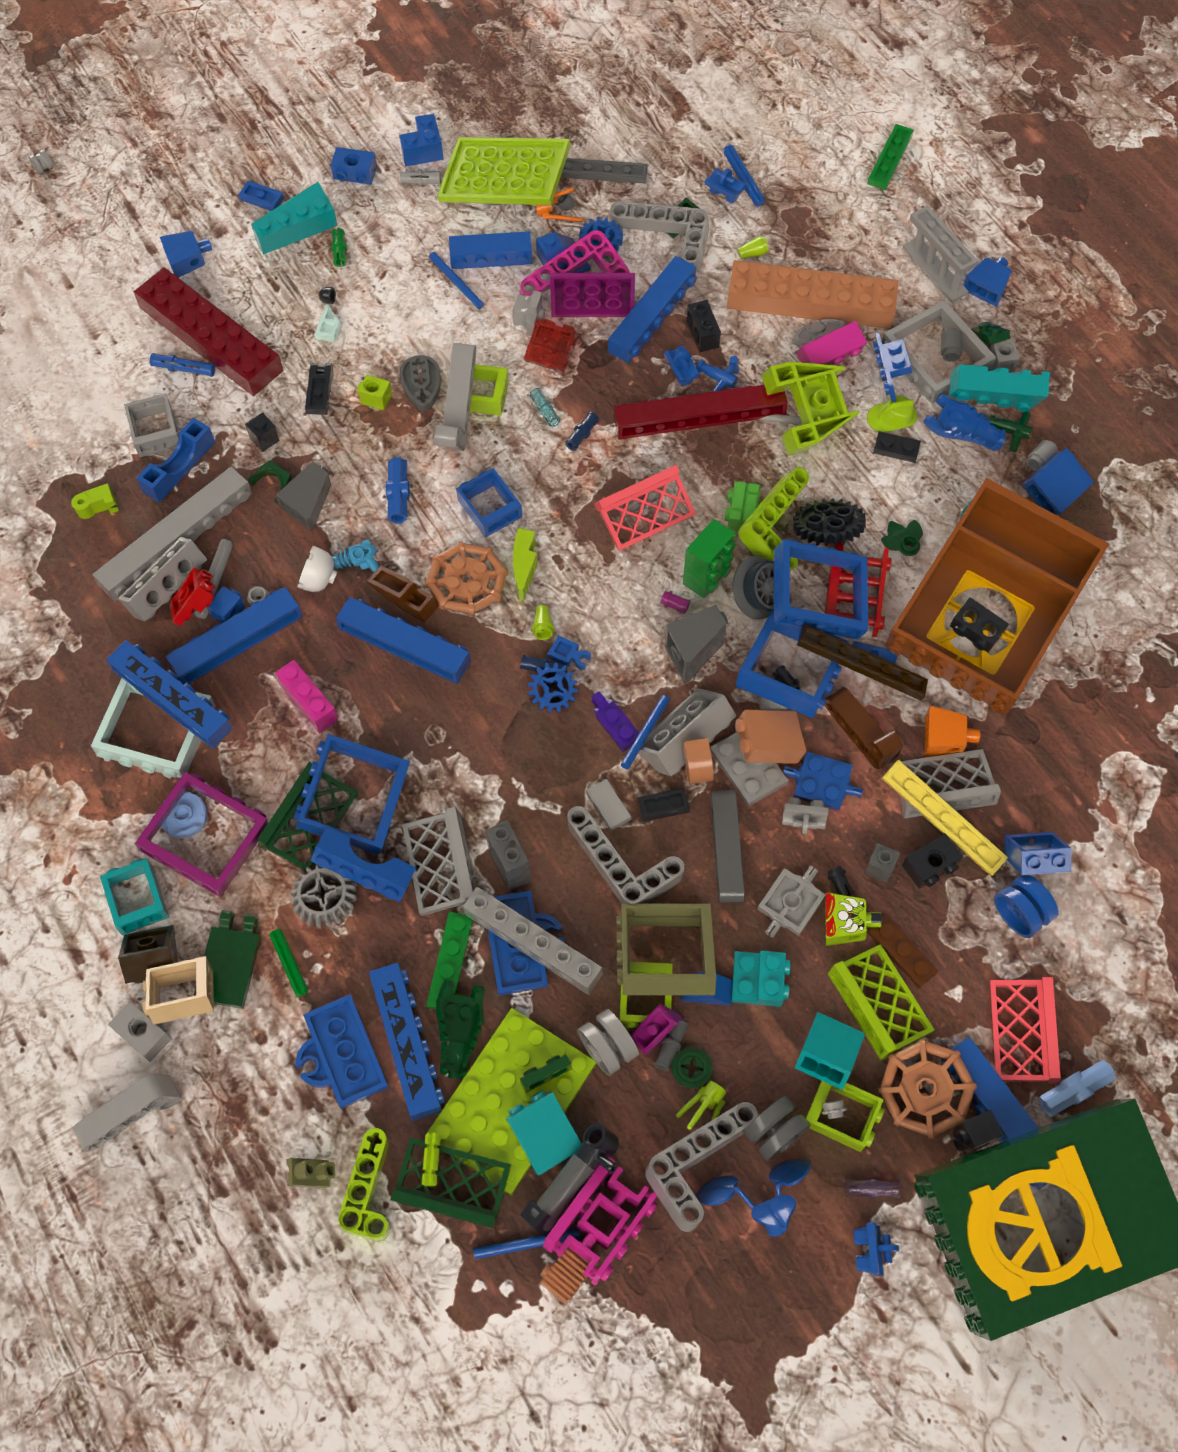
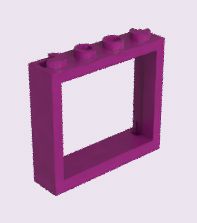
M184 772L139 836L135 845L138 851L221 898L257 845V839L267 826L268 821L262 811L256 808L251 810L246 807V803L237 797L232 799L226 796L225 791L216 785L211 787L205 784V780L197 774L191 776ZM189 786L255 823L218 879L151 842Z

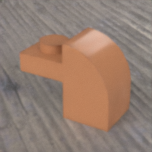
M708 738L684 742L682 749L686 764L684 770L685 780H689V784L713 781V763Z

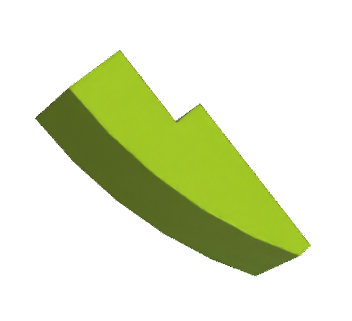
M518 527L513 548V570L519 600L524 601L538 565L537 553L533 552L536 545V533Z

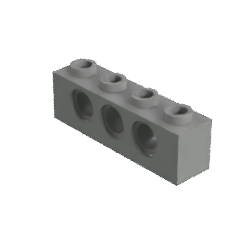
M180 537L118 600L134 618L145 622L156 614V610L162 604L167 603L171 599V595L180 588L193 567L200 570L202 564L207 559L192 540ZM181 561V567L178 569V564ZM166 576V582L163 584V578ZM150 592V598L147 600V594Z

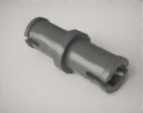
M682 1020L661 1041L662 1048L654 1062L656 1068L666 1072L669 1071L676 1052H679L681 1049L680 1043L689 1027L685 1021Z

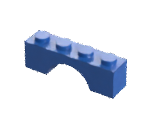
M192 418L179 432V440L171 456L161 464L155 465L150 463L138 475L136 479L142 492L160 503L215 444L210 427Z
M328 826L311 858V861L318 866L327 868L338 873L343 878L353 880L367 889H372L398 902L401 901L416 870V867L395 857L382 864L368 863L360 859L353 852L350 846V836Z

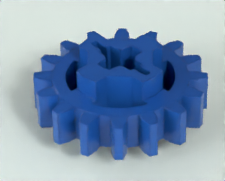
M597 217V221L589 219V224H583V228L580 229L579 240L590 232L598 230L606 236L617 252L619 251V246L623 244V231H621L620 225L615 226V220L608 222V217L604 220ZM596 239L590 241L594 246L600 245V242Z
M545 663V670L537 667L538 675L531 674L530 678L534 682L527 684V687L532 688L528 696L535 697L532 704L539 703L540 711L547 707L549 714L552 708H555L556 712L560 713L561 706L565 709L569 708L567 701L574 702L575 698L571 694L578 692V689L573 688V685L577 684V680L570 679L573 672L566 673L565 665L558 669L557 663H554L553 668H550L548 663ZM548 673L556 674L554 677L548 679L546 677H542ZM563 678L565 679V681H566V683H567L568 691H567L565 688H563V685H562V679H563ZM552 683H555L557 685L556 689L558 690V692H548L549 687L547 686V684L551 686ZM537 685L542 688L544 694L542 698L538 694ZM553 698L563 699L558 703H549Z

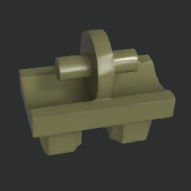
M286 1159L289 1168L287 1186L330 1187V1180L335 1178L334 1162H329V1160Z

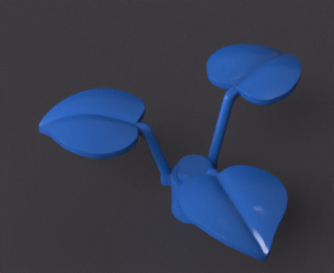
M791 1159L773 1167L769 1173V1179L771 1182L776 1183V1197L756 1206L740 1187H736L738 1179L734 1176H719L710 1180L701 1187L696 1194V1198L704 1205H719L731 1199L734 1193H738L752 1209V1218L756 1222L765 1225L768 1235L779 1236L787 1231L789 1220L796 1208L794 1197L781 1195V1187L783 1185L793 1186L800 1182L809 1172L812 1162L806 1159Z

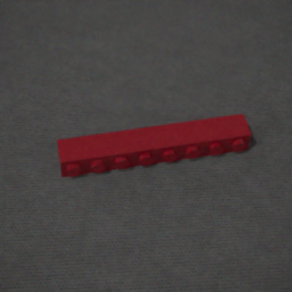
M765 385L747 386L614 406V423L618 440L752 421L770 415H786L788 401L785 391L768 395Z

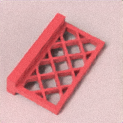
M677 465L594 503L597 512L600 511L618 551L696 514L678 475L680 471ZM675 481L678 487L676 496L665 492L668 483ZM653 491L660 494L657 505L646 501L649 492ZM664 496L674 500L671 511L660 507ZM634 500L641 503L638 514L627 511L630 501ZM677 503H684L689 513L685 515L675 513ZM644 505L655 509L652 520L641 516ZM614 509L622 512L618 523L610 521L607 514L608 511ZM658 511L670 514L666 524L663 525L655 521ZM625 514L636 518L633 529L622 525ZM639 520L650 523L647 533L644 534L636 531ZM620 528L631 532L629 541L621 544L618 538Z
M1042 977V980H990L995 1071L1003 1082H1048V1084H1059L1061 1076L1053 977ZM996 987H1007L1014 994L1004 1003L996 996ZM1025 987H1037V996L1031 1003L1020 994ZM1016 996L1027 1005L1019 1015L1008 1006ZM1037 1001H1038V1009L1034 1006V1004H1035ZM997 1002L1001 1005V1007L998 1010ZM1003 1009H1006L1015 1017L1007 1027L998 1021V1014ZM1029 1009H1032L1039 1016V1021L1033 1027L1021 1018ZM1017 1021L1029 1030L1020 1040L1009 1031ZM1038 1026L1040 1028V1034L1036 1031ZM998 1027H1000L1003 1030L1000 1034L998 1032ZM1005 1034L1017 1043L1009 1052H1006L999 1045V1040ZM1031 1034H1034L1041 1042V1046L1035 1052L1023 1043ZM1019 1046L1031 1055L1022 1065L1011 1056ZM1040 1051L1042 1059L1037 1056ZM1000 1052L1004 1055V1057L1001 1060ZM1007 1058L1019 1068L1013 1075H1001V1065ZM1035 1059L1042 1065L1043 1075H1032L1025 1067Z

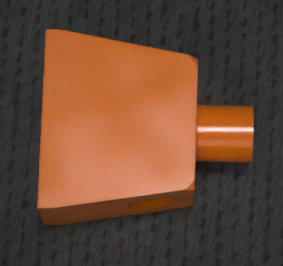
M929 706L925 716L924 756L964 752L967 742L979 743L980 729L967 728V716L965 714Z

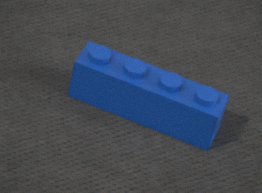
M530 231L449 236L451 269L532 264Z

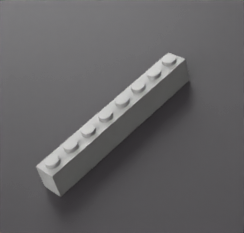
M229 467L94 572L92 575L98 586L116 602L180 537L194 542L199 535L212 528L223 516L230 514L237 505L245 502L252 494L248 481L235 469Z

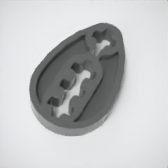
M417 355L410 357L400 367L402 388L410 403L417 410L425 412L432 408L440 392L441 376L439 365L428 356ZM418 364H421L423 385H419ZM422 394H424L425 401H426V402H424V403H421V399H422V398H421V395H422Z

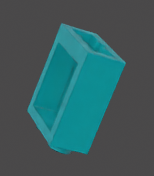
M147 858L134 860L130 865L122 868H112L106 874L100 876L115 928L122 936L169 918L154 868ZM145 873L155 904L121 916L112 885Z

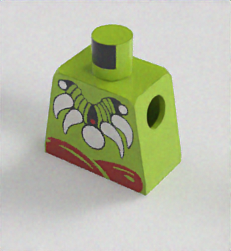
M826 893V946L865 940L867 927H881V912H866L865 899Z

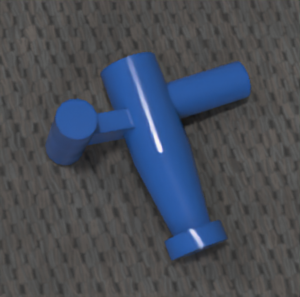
M737 356L730 357V365L726 370L708 365L703 360H699L696 368L699 373L703 372L718 381L712 392L722 391L726 386L730 388L736 386L738 376L733 374L739 372Z

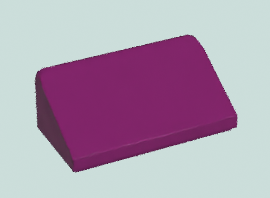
M660 1003L630 1036L638 1048L647 1055L683 1020V1017Z

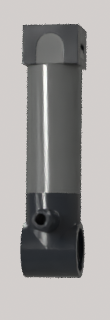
M600 1123L589 1125L583 1134V1143L537 1202L531 1200L520 1215L535 1230L547 1237L558 1222L557 1219L599 1164L609 1173L615 1172L617 1165L609 1157L618 1149V1137Z

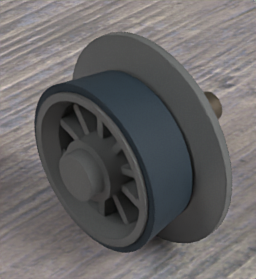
M751 556L744 559L738 565L733 577V595L736 604L741 612L751 619H765L769 617L771 611H774V561H769L761 556Z

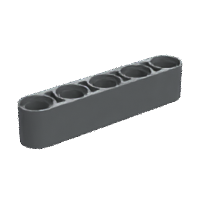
M711 791L718 902H744L736 791Z

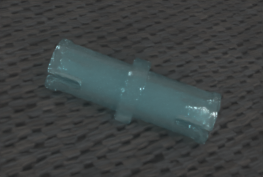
M540 388L533 389L529 397L537 406V412L543 415L549 427L557 426L561 418L553 409V403L547 400Z

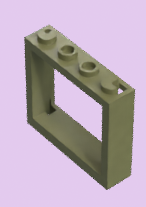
M621 904V916H616V929H621V932H617V947H622V950H617V966H622V969H617V985H622L623 995H715L716 967L711 904ZM629 926H700L703 974H630Z

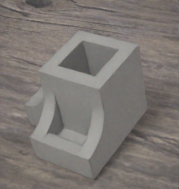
M534 291L529 296L518 294L513 308V324L523 326L528 336L535 337L539 322L543 321L545 317V308L542 306V292Z

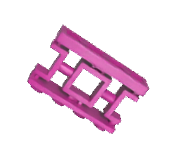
M599 1165L548 1234L543 1244V1248L550 1253L554 1250L560 1258L570 1248L590 1263L583 1275L586 1278L590 1277L592 1279L591 1283L595 1286L600 1279L604 1282L607 1280L614 1269L611 1263L615 1258L621 1260L629 1248L626 1242L630 1236L634 1239L637 1237L644 1226L640 1223L646 1215L650 1218L658 1206L655 1202L657 1198L656 1193H651L647 1186H644L639 1195H636L617 1181L623 1172L621 1167L616 1168L615 1172L609 1173ZM610 1175L611 1178L606 1187L616 1193L615 1197L611 1201L599 1193L593 1202L591 1198L607 1176ZM626 1200L637 1209L641 1201L644 1200L646 1203L630 1226L627 1227L625 1224L630 1214L621 1209V1205ZM598 1206L619 1220V1223L609 1237L587 1222ZM577 1217H582L576 1228L587 1235L580 1243L569 1234L564 1243H561V1239ZM614 1241L617 1243L599 1270H597L595 1267L600 1257L590 1250L591 1247L597 1242L608 1250Z

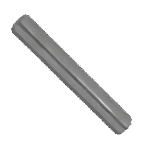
M226 539L220 541L209 573L213 576L211 582L215 585L213 589L214 596L233 547L232 542ZM205 607L201 613L194 610V614L197 618L205 619L208 615V609Z

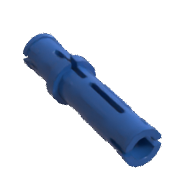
M151 353L149 362L150 366L166 368L171 372L177 370L213 377L215 374V364L177 358L173 354L166 356ZM165 361L179 363V365L165 363ZM186 365L197 366V367H200V369L191 368V367H186Z

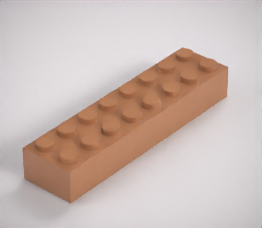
M734 260L727 309L813 320L838 319L846 321V324L856 321L858 325L891 329L896 312L899 280Z

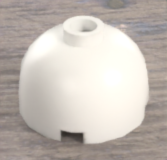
M312 546L310 556L305 563L297 587L310 592H319L325 589L328 583L333 584L337 571L333 570L334 560L332 556L323 549Z

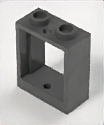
M508 820L485 830L488 851L509 892L531 882L529 861Z

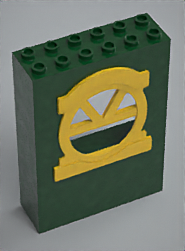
M1135 1098L1112 1100L914 1175L916 1182H914L915 1191L919 1198H923L926 1206L924 1209L925 1217L930 1225L933 1224L936 1235H934L935 1244L940 1252L943 1251L946 1262H944L945 1270L948 1276L953 1278L956 1289H954L956 1299L960 1305L964 1306L967 1316H964L967 1328L974 1335L986 1340H995L1178 1268V1201ZM1029 1183H1050L1066 1190L1076 1200L1085 1222L1084 1238L1078 1252L1062 1267ZM1017 1189L1027 1216L1000 1211L999 1207L1004 1199ZM995 1222L1033 1229L1011 1260L1005 1257L998 1246L995 1236ZM1038 1244L1049 1269L1048 1272H1030L1022 1269L1023 1263Z

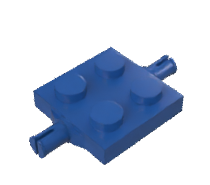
M811 752L806 753L804 763L799 769L785 765L783 771L784 775L796 778L794 798L810 803L813 800H820L824 802V807L837 811L840 810L842 801L847 794L861 798L864 789L850 785V773L853 765Z

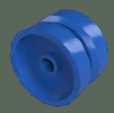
M1020 875L1012 881L1010 886L1004 887L994 896L995 906L1002 919L1013 931L1024 938L1033 937L1042 929V925L1047 926L1059 915L1058 906L1051 893L1040 881L1031 875Z

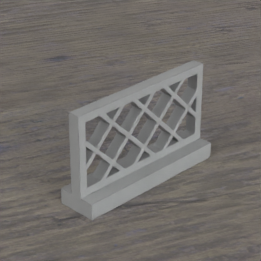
M983 749L901 761L915 775L928 780L926 783L928 786L933 783L942 788V791L937 794L956 811L996 805L998 803L1001 790L999 785L994 782ZM979 758L981 765L977 769L966 763L968 759ZM946 762H953L959 765V767L953 772L944 767V764ZM930 765L936 770L931 776L920 769L923 766ZM962 768L974 773L970 780L958 774ZM939 771L951 777L947 784L935 778ZM979 776L987 780L988 785L979 786L973 781ZM955 779L966 786L964 789L957 790L950 785ZM899 795L904 819L923 816Z
M448 808L446 813L403 824L410 865L416 867L412 878L419 914L424 916L464 905L476 889L462 817L457 808ZM445 820L446 828L441 835L432 831L437 822ZM420 827L425 831L417 842L411 838L410 830ZM429 833L439 838L432 849L422 845ZM443 841L448 843L451 848L446 857L436 853ZM419 848L429 852L422 864L415 860V855ZM433 856L443 860L436 872L427 867ZM447 863L455 867V872L450 880L440 875ZM424 870L433 874L427 886L419 881V877ZM438 878L447 882L441 894L431 889ZM454 886L459 889L461 898L450 901L445 896L450 888ZM429 892L438 897L433 906L424 907L423 900Z

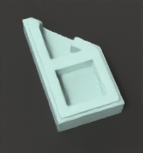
M328 304L324 308L314 335L315 339L335 343L342 326L340 320L335 316Z

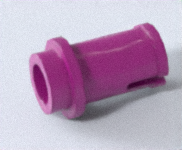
M671 590L670 592L665 591L660 603L664 604L665 608L668 606L685 614L691 600L672 594L673 591Z

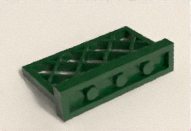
M310 761L257 839L259 848L274 853L306 873V868H311L314 864L311 861L313 856L312 848L316 847L318 842L311 844L307 831L300 829L290 832L288 824L291 819H294L298 805H301L305 800L304 797H301L305 784H311L313 776H310L309 772L313 763ZM322 772L321 778L328 782L329 789L315 792L314 799L317 809L309 810L308 815L318 813L320 823L324 824L321 812L335 809L336 819L334 822L325 823V825L337 828L357 797L358 792ZM344 791L351 795L347 802L336 804L335 792ZM331 794L333 805L320 808L317 797ZM305 833L308 845L294 848L291 836ZM289 837L291 849L281 851L274 847L278 839ZM309 849L311 858L305 865L297 860L295 852Z
M410 1138L395 1190L393 1189L390 1200L496 1229L498 1214L512 1165L438 1145L440 1149L439 1155L443 1153L450 1154L455 1164L443 1171L438 1166L437 1178L441 1177L447 1190L436 1196L431 1193L428 1186H424L422 1183L413 1189L403 1187L406 1175L414 1170L422 1182V1174L418 1168L423 1166V1161L416 1164L412 1158V1153L415 1145L427 1148L425 1141ZM455 1156L462 1157L463 1159L457 1161ZM469 1159L474 1160L480 1170L466 1178L460 1165ZM410 1161H411L413 1167H411L410 1169H408L409 1163H410ZM480 1162H481V1163H485V1164H489V1165L486 1166V1167H484V1168H482ZM494 1166L504 1168L502 1179L492 1185L485 1171ZM457 1167L463 1181L450 1188L444 1174ZM482 1174L489 1187L475 1195L469 1181ZM466 1184L473 1197L463 1203L458 1202L452 1191ZM497 1186H499L498 1194L494 1190ZM424 1187L427 1193L418 1190ZM489 1191H492L496 1199L493 1211L482 1208L478 1200L479 1197ZM450 1194L452 1200L444 1198V1196ZM475 1200L477 1206L470 1205L469 1203Z

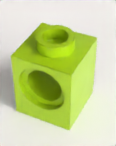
M366 374L363 382H360L357 388L361 404L385 410L392 396L390 381Z

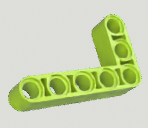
M796 467L783 476L738 531L740 540L755 556H761L769 561H774V549L782 540L771 528L808 484L809 474L804 468ZM790 557L791 571L798 565L797 558Z

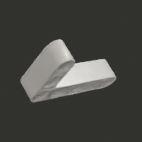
M617 201L611 205L610 213L612 220H615V226L620 225L621 228L686 234L682 249V259L695 265L696 271L701 268L709 232V221L706 211L698 208Z
M454 343L452 347L443 425H436L434 435L435 445L442 449L465 450L476 361V345Z
M575 806L569 810V831L621 904H648L682 881L684 863L676 856L666 858L635 878L589 812L581 806ZM575 818H582L584 821L580 824H576L572 820ZM589 836H594L598 840L596 842L590 843L586 840V838ZM602 855H608L611 857V859L607 862L601 861L599 857ZM674 867L679 872L677 874H670L667 872V869ZM622 874L625 876V879L617 881L613 876ZM655 880L659 885L657 887H650L647 885V882ZM630 893H635L639 898L629 900L626 896Z
M742 1102L655 1155L648 1164L645 1171L646 1179L680 1230L684 1232L695 1230L704 1216L702 1205L681 1173L742 1136L746 1127L758 1117V1111L753 1104ZM738 1114L746 1115L749 1121H742ZM718 1127H724L728 1134L720 1133ZM696 1140L705 1141L707 1148L700 1147ZM675 1153H682L686 1157V1161L678 1160ZM653 1167H662L665 1171V1174H657L654 1171ZM668 1189H676L679 1192L680 1197H672L669 1194ZM684 1212H691L695 1217V1221L687 1220Z

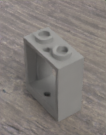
M167 394L155 395L124 404L133 443L139 458L176 448L179 434ZM166 412L170 429L143 436L139 435L137 419Z

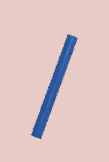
M435 252L430 253L429 258L477 309H481L484 303Z
M661 696L622 761V768L628 770L669 703V697Z
M578 1228L568 1230L560 1242H564L569 1234L576 1240L580 1239ZM539 1235L473 1248L474 1258L479 1259L541 1247L545 1242L546 1236Z

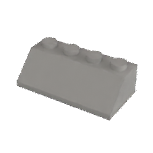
M697 688L652 729L638 754L659 773L671 777L677 774L685 764L682 749L684 742L708 738L709 743H711L714 737L721 730L727 728L737 716L723 694Z

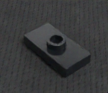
M684 788L638 797L643 822L690 813Z

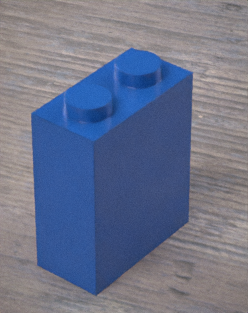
M1066 448L1054 454L1022 486L1038 506L1055 515H1059L1094 481L1076 460L1074 454Z

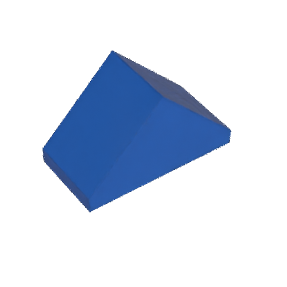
M716 974L715 995H681V1001L731 1006L733 980Z

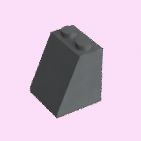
M717 605L666 625L664 647L684 684L689 682L724 644L728 620L723 611L720 612Z

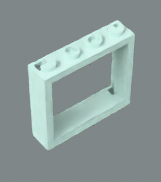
M121 678L91 744L96 756L103 758L105 761H110V759L118 761L126 767L137 766L148 773L159 772L170 779L171 777L181 778L184 772H188L201 742L190 731L186 735L175 762L108 744L130 692L143 695ZM199 692L195 693L200 698L202 696L206 697L213 704L212 707L215 709L216 705L210 695L202 694Z

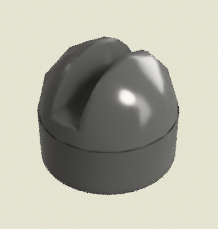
M569 193L562 195L558 199L557 205L562 210L568 211L574 207V199Z

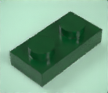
M991 322L979 323L978 327L971 329L981 341L991 345L1011 339L1010 330L1004 329L1000 325H993Z
M560 1055L554 1056L546 1061L547 1065L539 1069L533 1067L524 1072V1077L520 1078V1082L525 1093L572 1070L571 1062L567 1055L560 1057Z

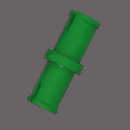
M337 228V235L336 229L332 230L333 242L331 244V251L333 252L334 265L341 267V260L342 266H345L347 263V244L345 243V231Z

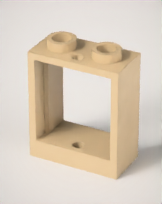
M206 956L146 969V980L143 981L146 1000L142 1002L145 1016L149 1015L153 1025L214 1011L213 970ZM196 980L195 996L160 1003V988Z

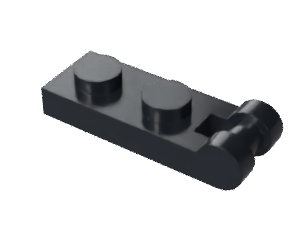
M310 364L305 404L306 414H328L333 364Z

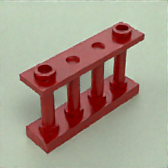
M837 542V546H834V548L847 553V551H843L844 544ZM884 548L881 559L867 557V566L880 568L879 578L868 576V586L878 587L877 597L868 596V605L875 606L874 617L868 616V625L873 626L872 637L875 638L879 629L883 630L885 616H881L886 571H890L892 558H888V548ZM830 566L824 613L854 619L853 614L840 612V609H836V603H840V601L853 603V594L844 593L838 589L839 584H843V582L853 583V574L844 573L845 571L841 570V567Z

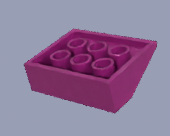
M550 273L551 317H626L634 308L635 273Z

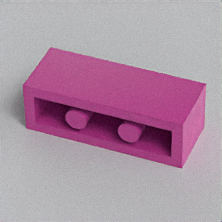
M854 321L803 345L796 354L802 363L833 364L836 366L845 360L844 357L850 355L852 358L862 353V348L867 344V341L857 322Z
M294 660L275 672L281 688L319 734L338 721L334 707Z

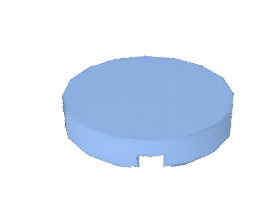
M185 791L162 824V828L167 834L175 838L192 837L205 826L208 818L207 807L199 796Z

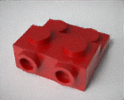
M193 567L170 600L173 623L181 626L185 620L188 621L191 618L194 609L201 613L205 607L211 605L214 599L213 589L215 585L211 582L213 576L208 571L203 569L200 571Z

